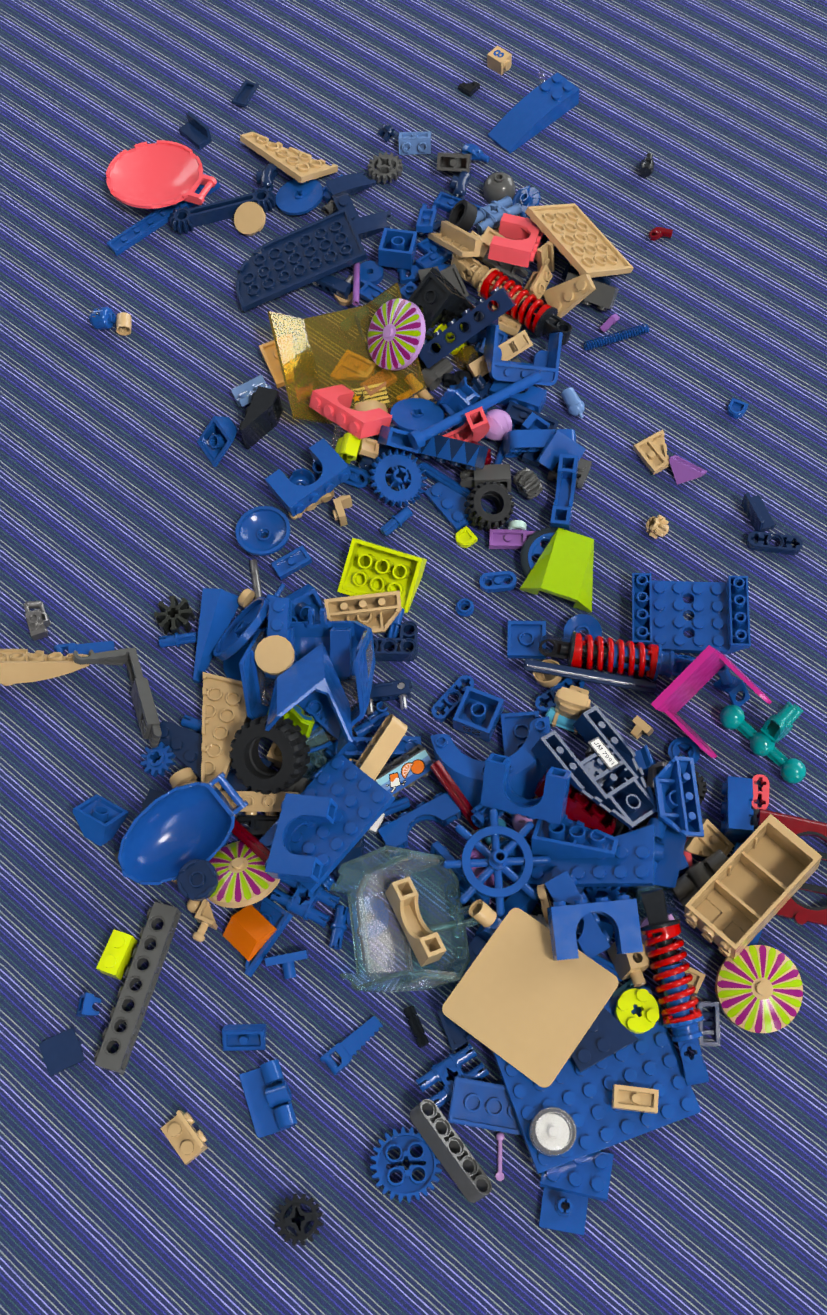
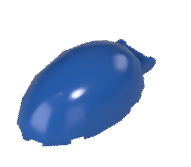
M224 772L218 774L208 783L195 782L178 786L161 795L134 819L121 840L118 861L123 876L132 879L140 885H160L170 880H177L180 869L193 859L209 862L226 843L234 828L235 814L245 808L248 802L246 800L243 801L224 777ZM219 782L237 805L234 809L214 784Z

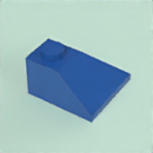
M213 416L197 441L214 467H217L233 443L238 431L229 417Z
M98 794L76 806L72 811L84 837L99 846L104 845L114 837L129 814L127 810Z

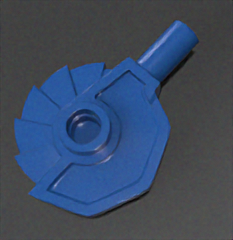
M528 185L518 190L512 200L513 205L519 203L523 210L519 214L520 217L526 218L528 216L525 212L529 206L539 205L541 193L535 187L530 188Z

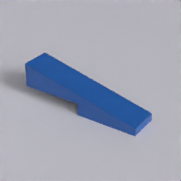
M403 736L390 758H398L416 745H421V737ZM353 737L351 747L345 750V755L343 756L348 760L349 758L359 759L372 737Z

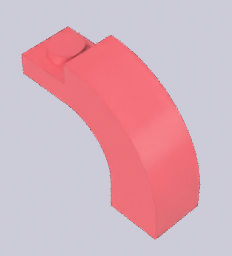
M482 406L465 413L466 422L458 429L442 436L470 443L472 440L479 442L490 429Z

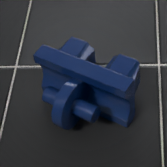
M481 375L474 377L471 380L472 384L469 386L480 395V398L477 400L478 402L490 396L487 391L493 383L491 380L485 381Z

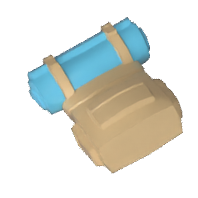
M571 685L570 688L562 687L558 689L554 698L556 707H551L546 713V717L549 716L550 724L553 727L557 726L574 732L576 735L579 734L573 724L582 713L590 709L589 691Z

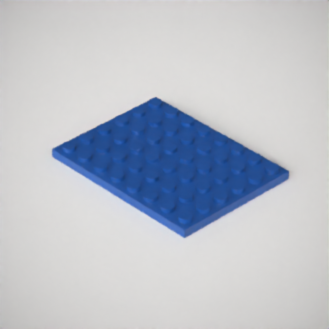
M649 985L640 988L646 989L654 997ZM619 996L609 999L604 1006L614 1017L616 1002ZM634 1005V1009L631 1012L633 1015L637 1014L640 1017L642 1010ZM660 1010L659 1019L653 1028L642 1034L631 1032L638 1038L636 1042L581 1073L572 1056H570L553 1083L546 1088L538 1086L492 1051L536 1174L702 1112L692 1087L687 1086L683 1065L668 1029L663 1027V1017ZM613 1085L659 1090L658 1113L651 1114L612 1109ZM545 1109H557L564 1112L574 1126L575 1136L573 1144L568 1151L556 1157H548L539 1153L533 1147L529 1138V1126L536 1114Z

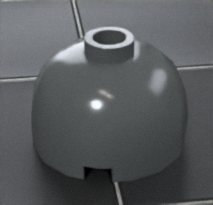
M495 172L489 175L483 186L484 199L489 204L491 201H498L506 196L511 197L513 200L516 190L513 178L504 172Z

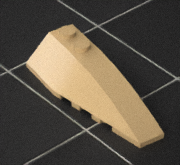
M0 649V684L10 686L17 683L51 679L80 670L90 664H76L72 658L73 653L63 656L61 652H53L47 655L41 650H37L35 653H28V649ZM78 654V656L80 657L88 656L85 654Z

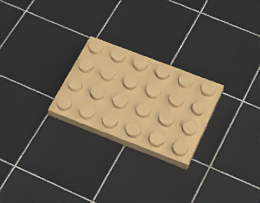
M575 203L529 206L525 213L530 217V220L549 238V241L565 256L570 265L579 272V275L586 273L593 278L632 272L634 267Z

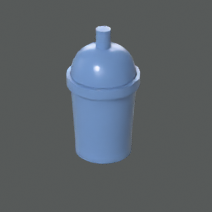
M569 387L561 393V396L568 408L569 414L579 416L582 419L585 404L581 401L575 390Z

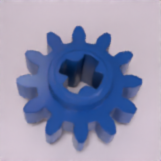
M160 742L157 748L149 749L145 747L147 754H141L145 761H142L140 765L146 767L144 771L147 774L151 773L156 778L158 774L164 777L165 770L170 773L172 772L169 766L176 765L171 760L176 755L171 752L172 748L169 745L165 746L163 742Z

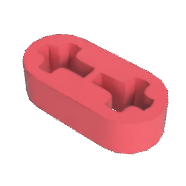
M757 774L752 778L753 801L751 809L766 810L769 805L770 783L766 776ZM758 780L763 785L761 791H758V785L756 784ZM758 797H760V803L763 804L761 808L755 803Z

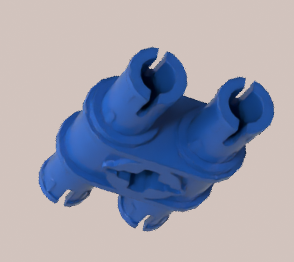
M280 879V882L295 888L296 892L290 896L275 888L270 900L286 907L287 912L291 911L302 917L304 921L311 920L325 928L327 925L326 921L329 922L330 915L315 909V904L320 901L335 909L336 903L338 904L340 901V897L325 891L322 885L312 894L298 881ZM308 895L310 900H305L303 902L301 897H306Z
M468 1044V1046L456 1054H448L447 1058L436 1065L433 1064L432 1070L415 1080L422 1092L438 1081L443 1083L444 1089L428 1098L436 1102L435 1104L438 1108L451 1100L453 1081H447L449 1078L447 1070L452 1074L457 1073L456 1077L478 1081L489 1075L487 1069L483 1070L485 1066L482 1062L469 1072H462L461 1066L477 1056L471 1044Z

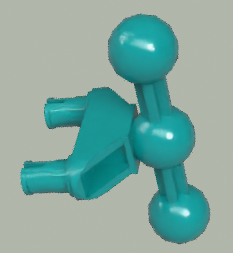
M787 702L777 714H772L767 719L759 732L744 720V711L739 706L727 705L722 709L719 717L721 724L730 730L737 729L750 741V749L754 754L762 757L768 756L780 767V774L784 781L796 784L804 779L806 767L803 762L796 758L788 759L775 747V742L778 743L792 730L793 722L802 714L803 710L798 705Z

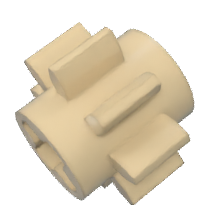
M660 514L657 518L652 516L646 523V532L655 539L658 536L664 537L669 531V526L667 525L669 521Z

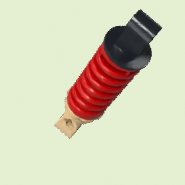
M455 253L452 254L451 265L455 264L460 276L465 281L471 283L474 288H478L477 292L480 297L488 299L491 296L490 292L496 287L500 289L504 287L516 304L506 314L511 315L513 319L525 325L537 337H542L543 335L549 337V333L561 332L563 333L562 345L568 343L572 326L557 316V308L549 304L544 305L542 299H537L534 294L530 295L527 289L523 290L521 285H516L514 280H509L508 276L500 272L498 268L489 270L486 265H482L472 257H460ZM491 301L493 305L498 306L496 301Z

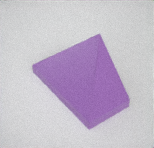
M677 455L669 459L677 485L702 477L707 473L706 470Z

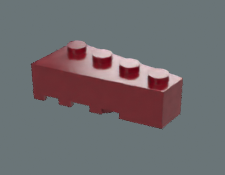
M547 772L538 782L534 792L539 798L544 793ZM569 786L565 813L568 815V819L575 822L579 820L584 823L585 827L592 830L598 829L612 835L617 819Z

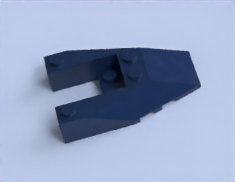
M597 706L582 713L573 726L587 743L599 737L620 762V765L610 770L596 752L580 762L555 730L541 737L531 749L541 764L548 770L552 766L571 771L569 786L630 829L657 812L656 798L651 787H647L643 778L644 772L642 768L638 767L634 758L636 756L635 752Z

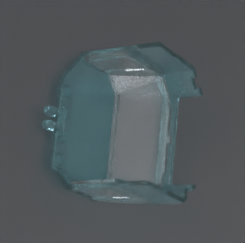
M386 845L341 864L338 871L340 876L337 882L332 884L329 891L347 893L357 974L341 973L339 975L343 979H347L356 991L379 993L431 990L461 979L471 961L466 927L478 925V922L474 918L464 920V915L469 914L470 906L462 907L458 877L452 869L443 867L445 860L442 856ZM409 876L419 894L418 906L424 923L431 931L438 932L447 950L439 961L423 967L420 966L385 894L392 882Z

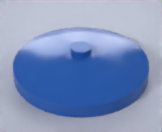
M262 596L255 599L232 621L215 646L213 654L220 661L226 660L253 640L269 611V601Z

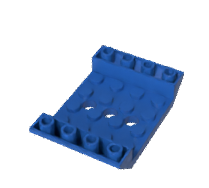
M632 573V641L634 645L642 642L646 649L649 644H661L662 651L664 652L674 651L675 653L701 654L710 645L726 655L749 648L751 640L748 576H728L727 582L655 581L651 580V573ZM690 597L693 602L685 603L683 598ZM691 614L693 619L690 621L685 620L683 615ZM685 631H691L694 634V636L691 638H687L684 636L683 633Z

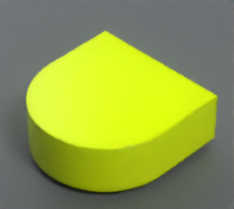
M467 526L460 529L455 536L457 545L462 548H468L478 541V538Z

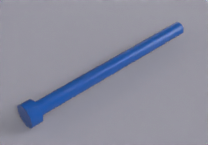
M536 371L422 431L416 429L408 433L411 445L417 450L426 445L425 441L467 420L465 413L481 406L485 411L542 381L540 373Z

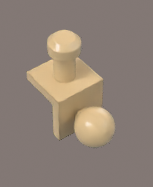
M189 900L187 902V909L191 913H196L195 919L201 923L197 932H194L192 937L198 942H203L208 927L217 930L218 925L208 900Z

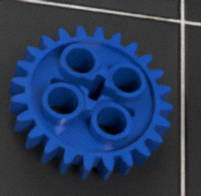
M402 1127L399 1134L394 1128L392 1137L385 1133L386 1141L384 1142L379 1139L378 1144L380 1148H373L377 1156L370 1157V1160L376 1163L370 1166L371 1171H376L372 1175V1180L379 1179L376 1188L383 1186L382 1195L388 1192L391 1193V1201L395 1196H398L400 1204L403 1198H406L407 1203L410 1204L411 1197H414L419 1202V1194L427 1197L426 1189L428 1188L432 1191L435 1189L431 1182H439V1178L435 1174H441L442 1169L436 1167L441 1163L436 1159L435 1154L421 1137V1134L419 1132L414 1134L413 1127L410 1128L409 1133H406L405 1128ZM414 1147H418L422 1151V1155L418 1158L410 1154V1150ZM396 1149L399 1151L400 1157L395 1160L390 1159L388 1152ZM403 1160H407L408 1164L422 1161L426 1163L425 1165H410L409 1170H405L404 1166L386 1168V1165L389 1164L402 1165ZM420 1170L424 1174V1179L416 1181L413 1179L412 1173ZM394 1172H398L402 1176V1180L399 1183H393L389 1176Z

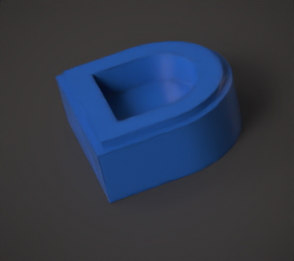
M732 398L728 405L727 413L732 418H741L744 416L749 404Z

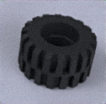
M485 481L483 484H478L467 496V501L464 503V507L467 508L464 510V513L468 514L467 520L473 522L471 524L473 527L477 525L478 530L485 528V531H490V529L500 528L509 520L510 515L514 511L511 509L514 507V502H511L513 496L508 494L509 490L508 488L504 489L503 484L497 485L495 481L490 484L489 481ZM487 498L492 500L497 507V514L485 512L481 506V499Z

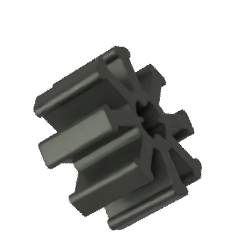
M169 596L171 606L168 607L161 600L158 603L161 612H154V617L162 633L168 635V632L171 630L173 634L176 632L180 634L179 627H183L189 633L192 630L189 621L194 622L195 615L188 601L182 598V601L178 603L175 596Z

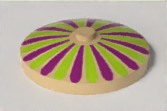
M242 841L233 842L222 847L209 861L216 868L219 880L215 892L208 899L214 904L226 908L249 906L268 896L276 888L280 879H273L265 872V863Z
M765 945L746 946L734 960L730 956L726 958L717 972L715 992L719 1006L724 1015L734 1025L743 1030L753 1033L778 1031L795 1018L801 1007L803 999L801 976L794 963L784 953L775 948Z

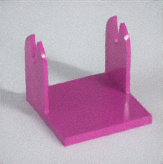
M708 645L651 705L656 710L666 713L706 754L715 759L717 757L716 753L677 712L725 664L766 703L770 704L772 701L724 654Z

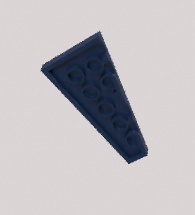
M163 720L160 723L162 735L159 743L163 742L165 746L169 745L172 748L171 752L176 755V758L186 767L191 768L201 779L202 735ZM260 757L268 768L271 769L274 766L273 762ZM231 765L226 778L235 791H251L252 787H246L242 784L243 780L237 778L235 775L237 771L235 768L232 769Z
M603 1008L571 1056L581 1073L636 1042L638 1038Z

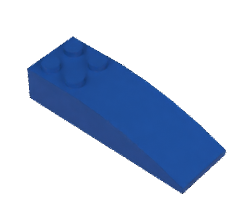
M557 72L520 100L490 131L488 138L508 154H511L578 105L580 89Z

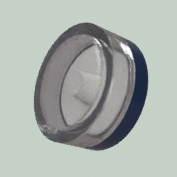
M550 1107L543 1109L534 1116L529 1126L531 1144L539 1153L548 1157L564 1154L573 1146L576 1139L577 1131L574 1120L566 1111L560 1108Z

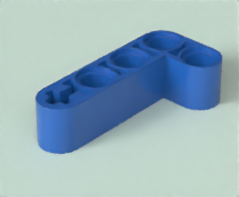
M539 429L509 431L502 439L504 457H517L522 452H542L555 430L560 431L576 442L575 430Z

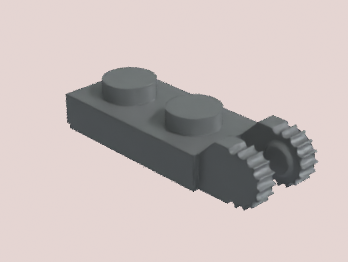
M489 247L482 262L491 268H498L500 272L508 276L509 280H514L516 285L522 286L523 279L514 273L516 272V274L522 277H527L528 272L521 266L488 259Z

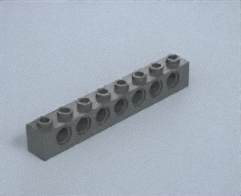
M155 901L153 907L149 908L146 926H143L140 931L141 939L139 945L133 950L132 964L128 966L125 972L126 980L124 986H121L118 991L117 1005L111 1010L109 1027L105 1028L103 1032L102 1046L96 1051L94 1061H96L95 1066L124 1075L182 914L178 908ZM159 922L164 923L160 930H155L156 924ZM151 942H156V947L153 950H148V945ZM144 962H149L148 968L142 971L140 969L141 965ZM141 982V988L133 991L134 984ZM134 1002V1008L126 1012L127 1004ZM126 1023V1029L123 1032H118L119 1025ZM118 1043V1051L111 1054V1047Z

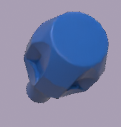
M467 143L462 148L463 154H472V161L482 160L488 163L490 157L485 155L474 144Z

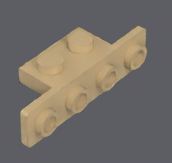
M220 791L234 809L237 806L226 791ZM236 791L243 801L246 800L248 802V805L239 811L245 812V815H257V812H265V815H277V812H281V803L285 799L286 793L300 794L299 792H280L265 795L261 791L258 793L254 791Z

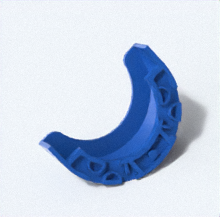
M549 716L534 719L530 724L529 734L523 746L513 755L509 756L511 757L509 771L510 786L517 795L525 799H531L536 795L534 793L536 786L548 770L541 764L531 749L541 737L551 732ZM447 734L431 735L435 762L439 760L471 806L476 807L481 803L485 761L475 760L463 754Z

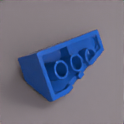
M522 890L504 899L505 915L503 917L497 916L494 923L489 927H483L480 924L474 935L489 941L511 909L520 908L530 915L539 899L536 901L532 900Z

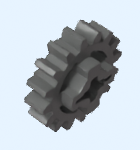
M387 152L384 155L379 153L378 157L374 155L373 160H369V176H372V180L377 179V183L383 181L384 184H386V181L392 183V179L397 181V176L402 175L403 164L398 155L394 156L393 153L388 155Z

